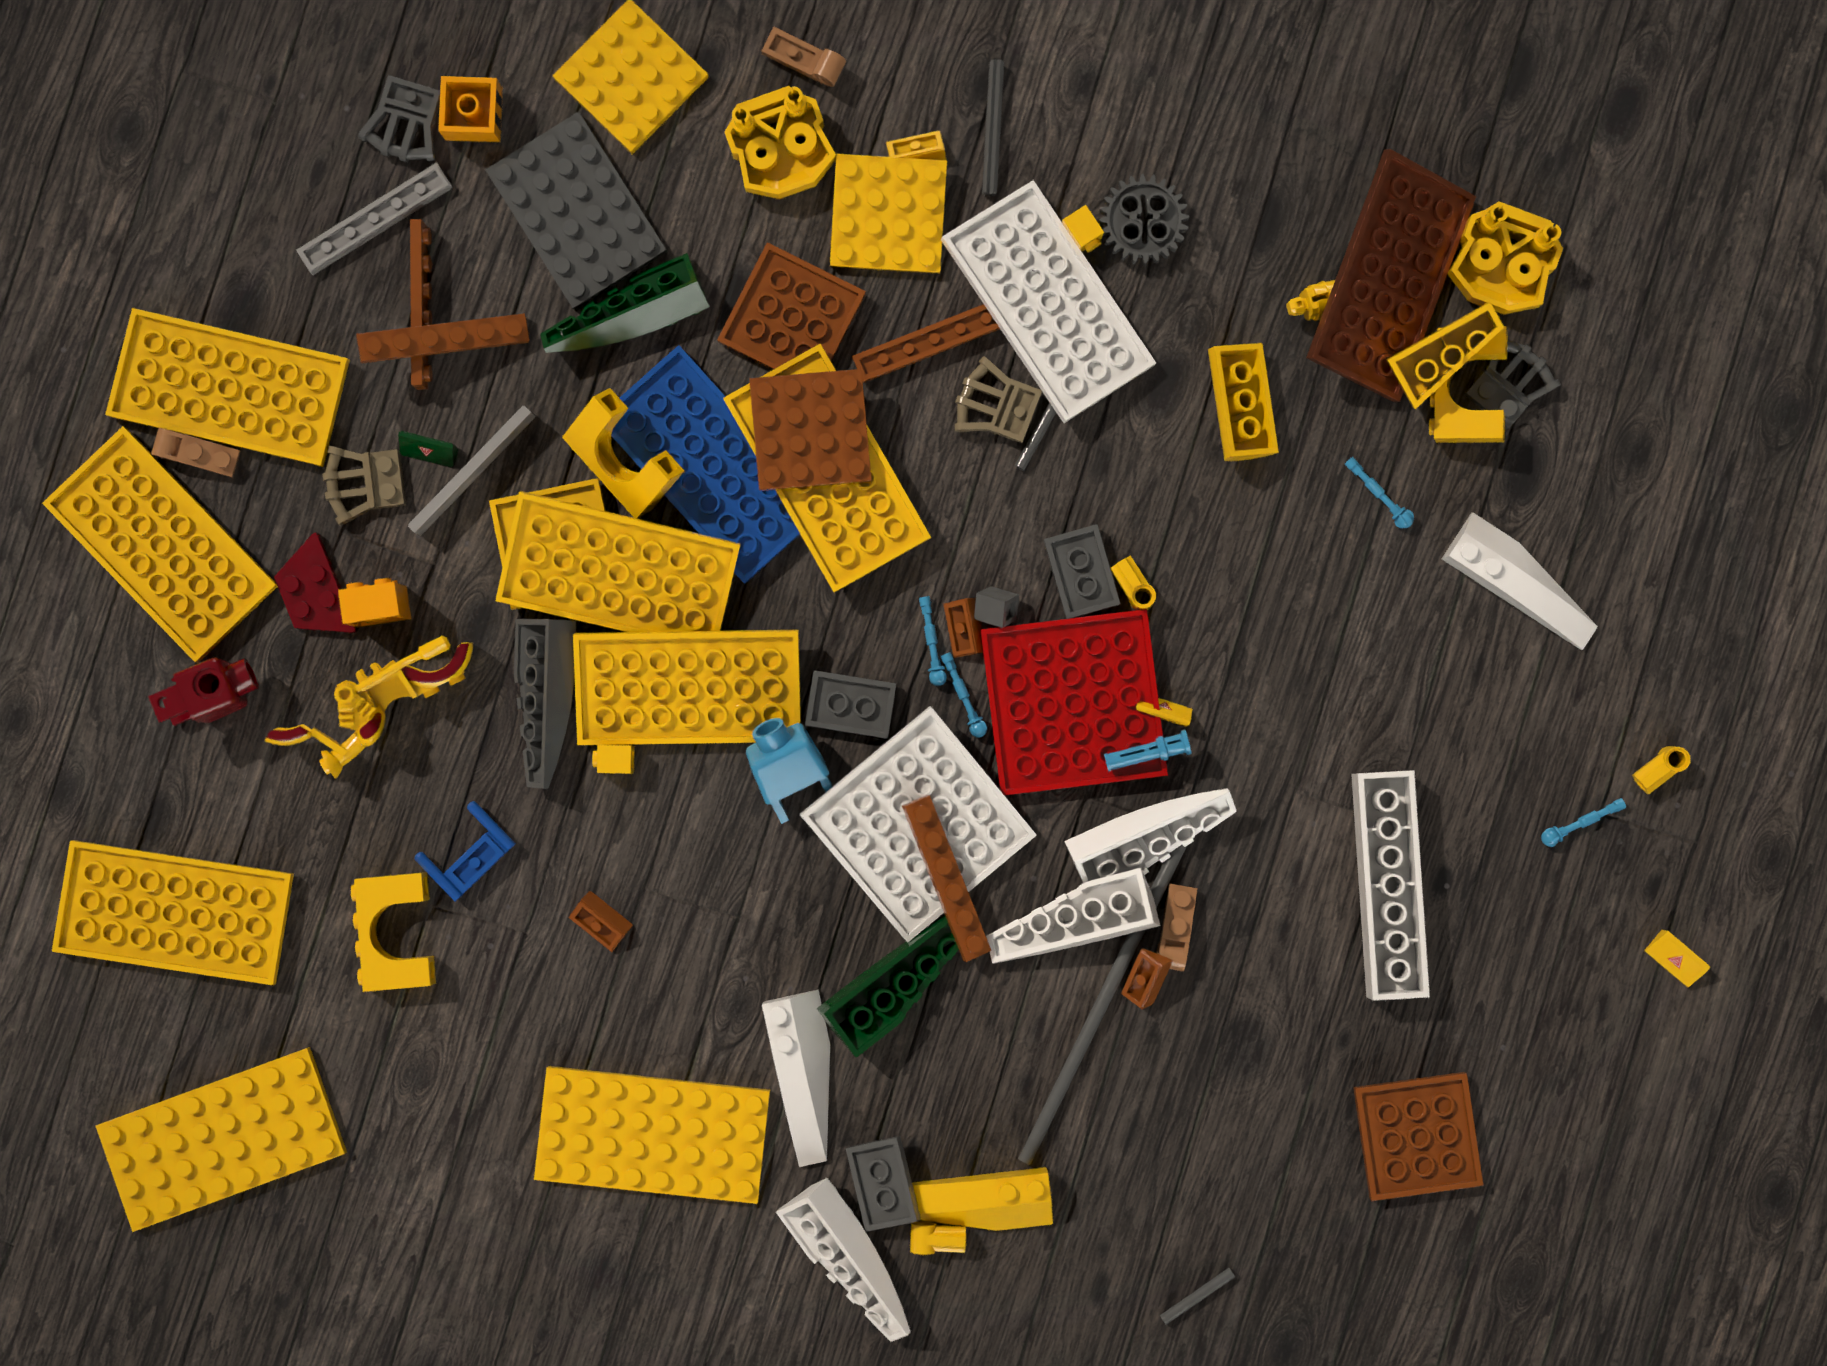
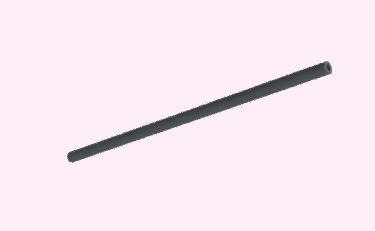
M1183 845L1169 853L1171 857L1163 862L1150 889L1156 908L1186 849ZM1146 930L1128 934L1018 1159L1031 1165Z

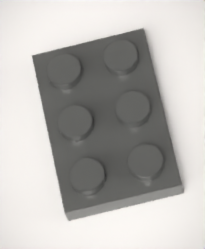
M1098 524L1043 540L1066 619L1120 605Z
M814 670L805 726L888 739L896 683Z
M901 1136L846 1148L866 1232L917 1222L921 1219Z

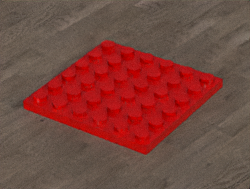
M1147 609L1005 626L1003 628L981 629L999 784L1003 795L1168 776L1166 761L1160 758L1108 772L1104 757L1106 753L1109 754L1156 742L1155 739L1158 736H1163L1160 717L1136 710V704L1139 701L1153 704L1154 709L1160 710Z

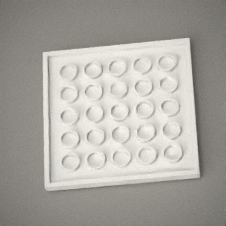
M931 706L800 813L801 817L907 943L942 915L944 911L902 805L925 795H930L968 892L1036 836V833Z

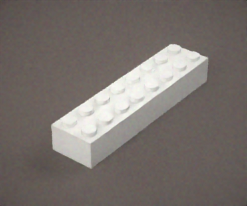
M1414 770L1351 774L1366 997L1371 1000L1430 997Z

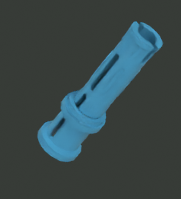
M1181 730L1180 734L1165 738L1158 736L1155 739L1156 742L1104 754L1108 772L1157 758L1166 761L1169 757L1182 753L1192 754L1186 730Z

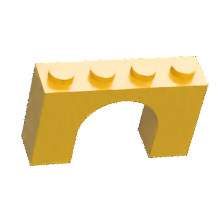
M1504 326L1496 336L1467 362L1474 360H1507V327ZM1452 376L1430 395V408H1435V418H1430L1429 435H1434L1436 443L1504 442V410H1468L1460 407L1450 396L1449 386Z
M609 388L592 397L562 438L634 518L638 519L657 505L683 474L684 469L667 450L651 458L640 472L631 471L620 463L612 448L611 434L615 425L629 408Z
M427 872L354 879V885L351 886L352 901H356L357 912L353 914V925L355 929H358L359 940L355 943L356 956L360 957L361 969H358L357 978L359 985H362L363 992L423 987L436 984L434 956L412 958L392 956L381 947L376 934L380 915L391 905L429 900Z

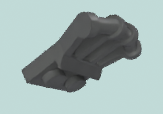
M388 75L378 109L360 130L358 138L363 142L368 141L380 151L381 155L387 157L394 155L404 162L415 159L435 161L433 126L436 123L435 119L440 106V90ZM388 114L391 116L382 139L374 133V130ZM400 118L408 120L409 123L402 145L398 146L393 144ZM422 124L424 126L425 147L411 148L418 125Z
M1508 340L1507 351L1516 355L1505 369L1499 374L1495 371L1498 360H1489L1487 368L1464 394L1482 410H1504L1506 430L1513 425L1533 400L1561 385L1558 379L1555 380L1546 364L1547 360L1544 357L1535 355L1528 344L1523 345ZM1523 359L1531 365V368L1514 386L1506 378ZM1538 372L1545 386L1526 396L1521 391Z

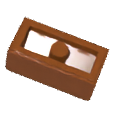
M965 598L943 604L953 658L983 653L982 623L974 618L976 598Z
M591 891L580 900L568 917L611 952H613L633 926L631 922Z
M1141 949L1121 994L1142 1010L1154 1003L1173 961L1165 956Z

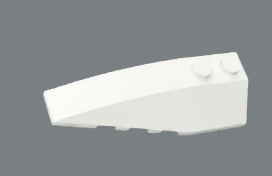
M1473 512L1442 557V560L1580 650L1584 649L1598 627L1518 541Z
M1228 789L1198 793L1168 800L1117 817L1066 840L1065 844L1083 883L1142 868L1145 875L1149 872L1148 868L1159 860L1163 863L1171 857L1170 852L1181 845L1186 847L1194 841L1193 838L1202 830L1208 832L1237 811Z
M1142 868L1087 881L1073 891L1055 898L1056 900L1031 911L1025 917L1007 924L986 937L991 948V960L994 964L1106 940L1158 927L1160 923L1153 895Z
M819 989L764 1001L762 1004L779 1086L799 1167L827 1161L830 1040L826 1021L817 1010L822 1005Z
M828 1178L811 1185L776 1211L808 1258L814 1264L819 1261L829 1271L826 1276L833 1283L838 1281L848 1291L846 1297L853 1304L856 1303L866 1309L865 1316L890 1342L905 1337L911 1332L901 1302L877 1250L853 1211L847 1206Z

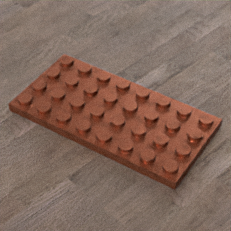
M1392 149L1384 150L1306 358L1393 402H1400L1404 391L1389 366L1387 359L1424 338L1476 196Z

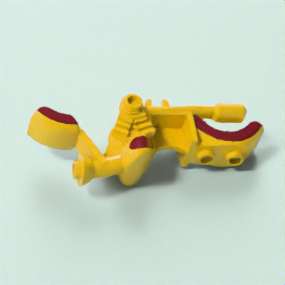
M440 636L420 646L418 652L396 663L394 660L390 661L383 668L379 663L371 664L370 667L373 670V674L370 676H366L364 670L360 669L356 672L359 684L348 680L338 684L334 695L338 701L339 727L356 730L342 744L317 728L311 729L304 724L291 728H275L268 733L265 742L282 746L304 742L313 736L333 749L331 752L328 750L321 751L323 758L319 761L326 775L331 773L336 779L344 765L354 759L365 747L374 744L381 736L386 719L385 709L393 700L400 697L415 698L421 694L427 698L440 691L439 685L449 682L450 686L466 679L464 673L472 656L473 642L461 643L456 648L450 663L439 670L423 671L410 666V664L420 659L428 660L449 650L451 644L445 636Z

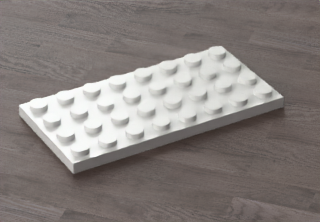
M1034 180L942 236L941 241L1063 423H1066L1156 364Z

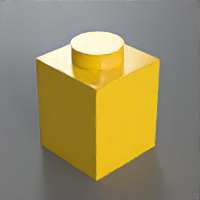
M1084 205L1062 220L1063 225L1081 252L1085 249L1087 252H1090L1101 244L1100 240L1103 237L1104 231L1087 205Z
M597 745V751H593L592 756L593 767H597V773L634 774L635 746Z

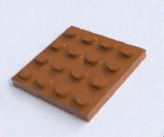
M767 242L717 341L772 370L818 344L822 345L832 362L866 295V291Z
M861 369L749 378L759 491L871 482Z
M1459 1072L1353 1087L1369 1199L1371 1201L1483 1186L1467 1073Z

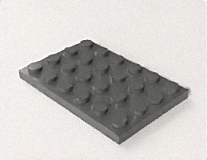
M579 111L485 169L574 310L667 253L666 248Z

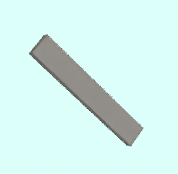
M436 162L296 251L309 272L314 275L453 187Z
M522 406L408 524V527L414 533L421 536L536 416L525 406Z

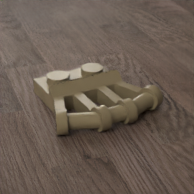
M983 356L979 360L980 365L968 378H964L962 383L964 388L961 396L956 398L957 423L954 424V431H990L993 434H998L1022 444L1042 390L1008 378L990 360ZM987 372H990L1005 388L1004 391H1001L979 381ZM974 390L1000 399L997 409L971 400ZM968 408L993 417L992 422L968 423Z
M329 446L327 453L330 455L325 473L322 475L323 481H326L327 484L325 499L329 501L336 513L338 525H344L370 510L406 505L401 458L398 449L360 454ZM341 457L363 463V468L337 472ZM364 477L365 488L339 491L337 480ZM367 496V502L348 512L341 499Z

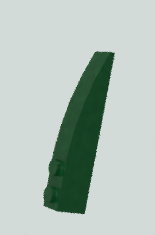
M688 253L629 279L631 284L621 291L617 288L607 293L609 298L598 305L592 302L584 307V310H582L581 315L575 318L570 315L542 332L540 336L545 352L580 350L632 339L666 326H672L681 319L697 315L704 309L709 308L706 295Z
M946 916L925 928L908 943L906 941L817 1008L832 1031L855 1058L904 1020L905 1014L914 1003L919 1001L923 995L922 993L931 981L937 978L946 962L951 960L959 950Z

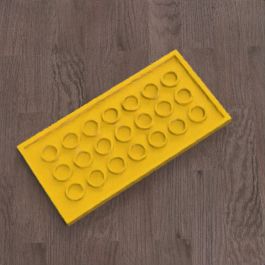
M132 308L105 415L324 467L350 360L341 356Z
M818 344L761 377L836 370L822 345ZM749 383L727 395L723 400L756 456ZM868 426L867 436L871 482L775 490L833 593L931 538Z
M124 426L42 503L196 663H199L278 587L277 583Z
M520 491L495 601L625 632L720 631L740 543Z
M799 630L573 634L577 745L756 743L752 732L759 724L769 719L781 718L786 728L795 723L801 724Z
M71 840L52 952L275 985L294 874Z
M310 1047L96 1125L132 1232L347 1153Z
M548 1066L545 1076L534 1180L757 1204L770 1090Z

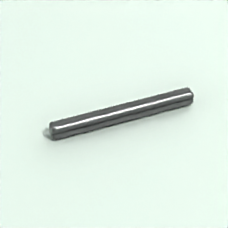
M993 59L989 64L982 194L985 196H996L1004 78V61L999 59Z

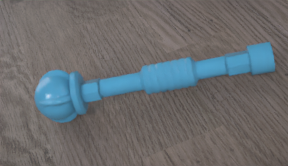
M1351 457L1345 465L1365 482L1366 488L1376 498H1380L1390 509L1389 511L1394 515L1392 519L1395 525L1399 528L1410 527L1414 519L1413 513L1410 510H1405V507L1400 508L1398 504L1395 505L1385 494V490L1374 478H1370L1363 471V467L1354 457Z
M930 596L921 597L919 602L925 619V637L932 660L930 662L931 668L928 669V672H930L929 680L934 686H941L946 682L947 676L943 671L945 667L941 666L940 660H938L936 648L938 642L935 625L932 624Z
M951 652L941 656V659L952 676V684L955 687L959 700L963 701L969 718L967 725H970V732L974 737H983L987 732V725L982 721L983 717H978L977 712L972 707L968 698L970 696L963 679L957 673V667Z
M1620 798L1607 805L1606 808L1599 811L1594 810L1578 818V821L1568 826L1548 828L1542 833L1541 840L1546 846L1553 847L1558 841L1562 842L1563 837L1568 835L1569 832L1580 827L1585 828L1600 821L1601 817L1609 813L1619 812L1626 808V804Z

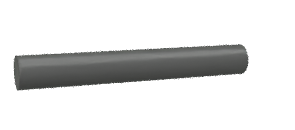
M1050 402L1015 464V467L1024 471L1056 414Z
M1227 1268L1162 1313L1160 1317L1167 1325L1235 1278V1275L1230 1268Z

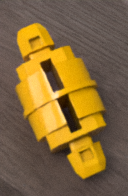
M1335 280L1321 281L1318 284L1307 286L1300 293L1299 297L1291 299L1286 304L1288 314L1293 316L1304 314V318L1307 321L1312 319L1314 321L1321 320Z

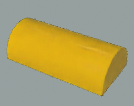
M1263 344L1211 347L1208 349L1224 461L1249 460L1279 453Z

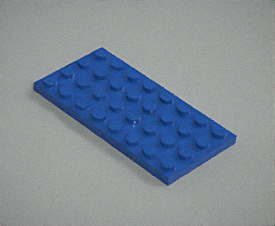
M678 345L620 397L629 409L615 425L611 436L641 469L651 458L667 450L684 469V472L667 491L665 496L699 534L740 543L734 573L745 584L794 541L800 533L776 491H759L756 456L724 402L723 398L725 395Z

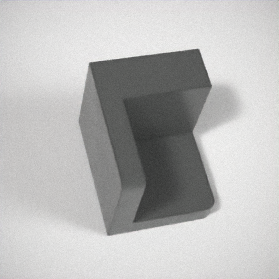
M993 586L976 593L974 618L1001 628L1017 621L1019 594Z

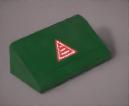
M399 431L398 439L401 455L450 468L454 467L459 449L453 443Z

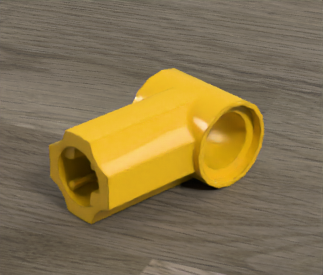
M1131 556L1124 558L1110 568L1134 610H1148L1152 607L1156 599V592L1148 584ZM1139 591H1145L1149 594L1150 601L1147 604H1140L1136 601L1135 594Z
M1666 746L1659 751L1656 757L1632 774L1634 781L1646 794H1650L1677 772L1685 770L1690 764V755L1684 748ZM1675 751L1679 756V761L1675 766H1672L1669 763V755Z
M927 1221L911 1223V1253L921 1255L934 1254L935 1251L965 1253L966 1227L939 1226L936 1223Z

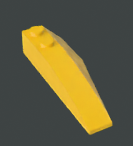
M1046 1167L912 1182L921 1221L996 1231L1053 1224L1049 1176Z

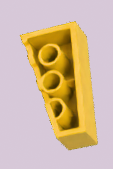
M1486 303L1388 358L1387 362L1414 409L1418 408L1423 401L1496 336L1504 326L1492 304Z

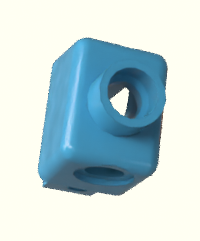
M773 718L759 724L754 729L752 736L756 743L747 747L746 756L765 803L772 805L782 824L789 821L780 799L817 781H820L826 793L833 787L828 778L829 771L823 756L802 724L795 723L786 728L781 718Z

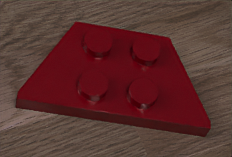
M315 532L274 576L292 624L296 629L356 633L358 632L356 627L343 624L338 593L341 587L319 533Z

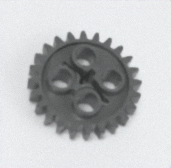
M1141 174L1139 182H1136L1134 177L1130 176L1128 185L1120 180L1118 183L1119 190L1113 187L1110 189V194L1113 198L1104 197L1103 202L1108 207H1101L1099 213L1106 216L1098 221V224L1106 226L1102 229L1104 231L1103 236L1109 235L1105 245H1115L1112 254L1122 251V261L1128 255L1132 256L1133 265L1138 258H1141L1143 265L1146 266L1150 257L1157 264L1159 254L1167 259L1169 257L1168 249L1176 252L1178 246L1175 242L1182 243L1184 237L1180 233H1185L1188 230V226L1182 223L1188 221L1189 215L1181 214V212L1186 210L1187 204L1178 203L1183 195L1177 194L1174 196L1172 194L1175 185L1170 186L1168 189L1165 188L1166 179H1163L1159 184L1155 183V175H1152L1150 181H1146L1144 174ZM1141 196L1145 197V219L1148 220L1145 228L1146 244L1142 242L1143 224L1142 220L1139 219L1142 213ZM1158 200L1163 204L1164 209L1155 211L1151 208L1150 202ZM1130 201L1135 204L1136 210L1127 212L1124 210L1122 203ZM1128 228L1133 229L1138 237L1132 240L1124 236L1123 231ZM1161 228L1165 233V237L1155 238L1151 233V229Z

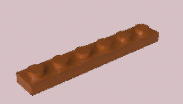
M410 219L411 327L432 325L431 310H428V299L432 298L431 283L427 281V272L432 270L431 256L427 255V245H431L432 236L430 228H427V225L421 219ZM428 355L411 357V385L417 390H428V382L432 381V367L428 365Z
M983 304L853 355L852 358L856 368L862 370V381L865 383L997 331L1000 328Z
M525 313L358 333L356 334L360 362L369 363L528 343L529 335Z
M925 795L902 805L963 961L968 962L990 952L991 948L930 795Z

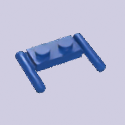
M475 801L470 802L467 805V809L488 832L473 844L444 874L423 852H418L414 857L415 861L454 902L467 892L516 844Z

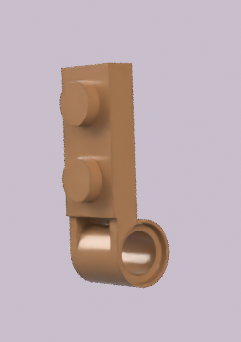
M773 27L762 49V55L830 87H834L846 63V59L840 54L829 49H824L823 51L776 27Z
M158 428L151 455L183 463L232 478L240 454V450L163 428Z
M1175 884L1168 885L1157 954L1173 961L1170 969L1184 971L1190 943L1197 888Z

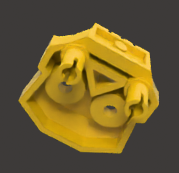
M786 86L736 104L732 111V119L725 130V136L733 158L740 161L746 192L775 199L785 198L815 187L836 161V154L822 131L824 121L816 99L803 95L798 87ZM777 122L776 129L769 126V124ZM799 136H803L806 139L802 144H798L795 140ZM764 150L767 154L765 157L759 158L757 157V152Z
M1499 201L1486 210L1472 214L1468 218L1460 239L1462 248L1453 262L1448 275L1467 301L1479 306L1491 303L1495 312L1503 315L1538 308L1544 301L1548 275L1556 269L1563 251V247L1558 240L1561 236V228L1557 224L1553 228L1554 223L1551 220ZM1510 238L1519 242L1512 246ZM1481 251L1487 252L1489 258L1483 259L1481 257ZM1520 266H1525L1528 269V273H1521Z

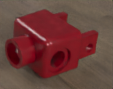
M211 658L174 673V677L171 680L176 682V685L152 694L148 698L159 723L170 719L172 725L176 726L192 719L193 721L208 724L246 707L248 701L245 694L258 689L259 684L246 658L232 664L219 658ZM219 680V688L214 692V684ZM163 697H166L165 699L162 700L163 703H164L165 708H162V707L160 706V700H161Z

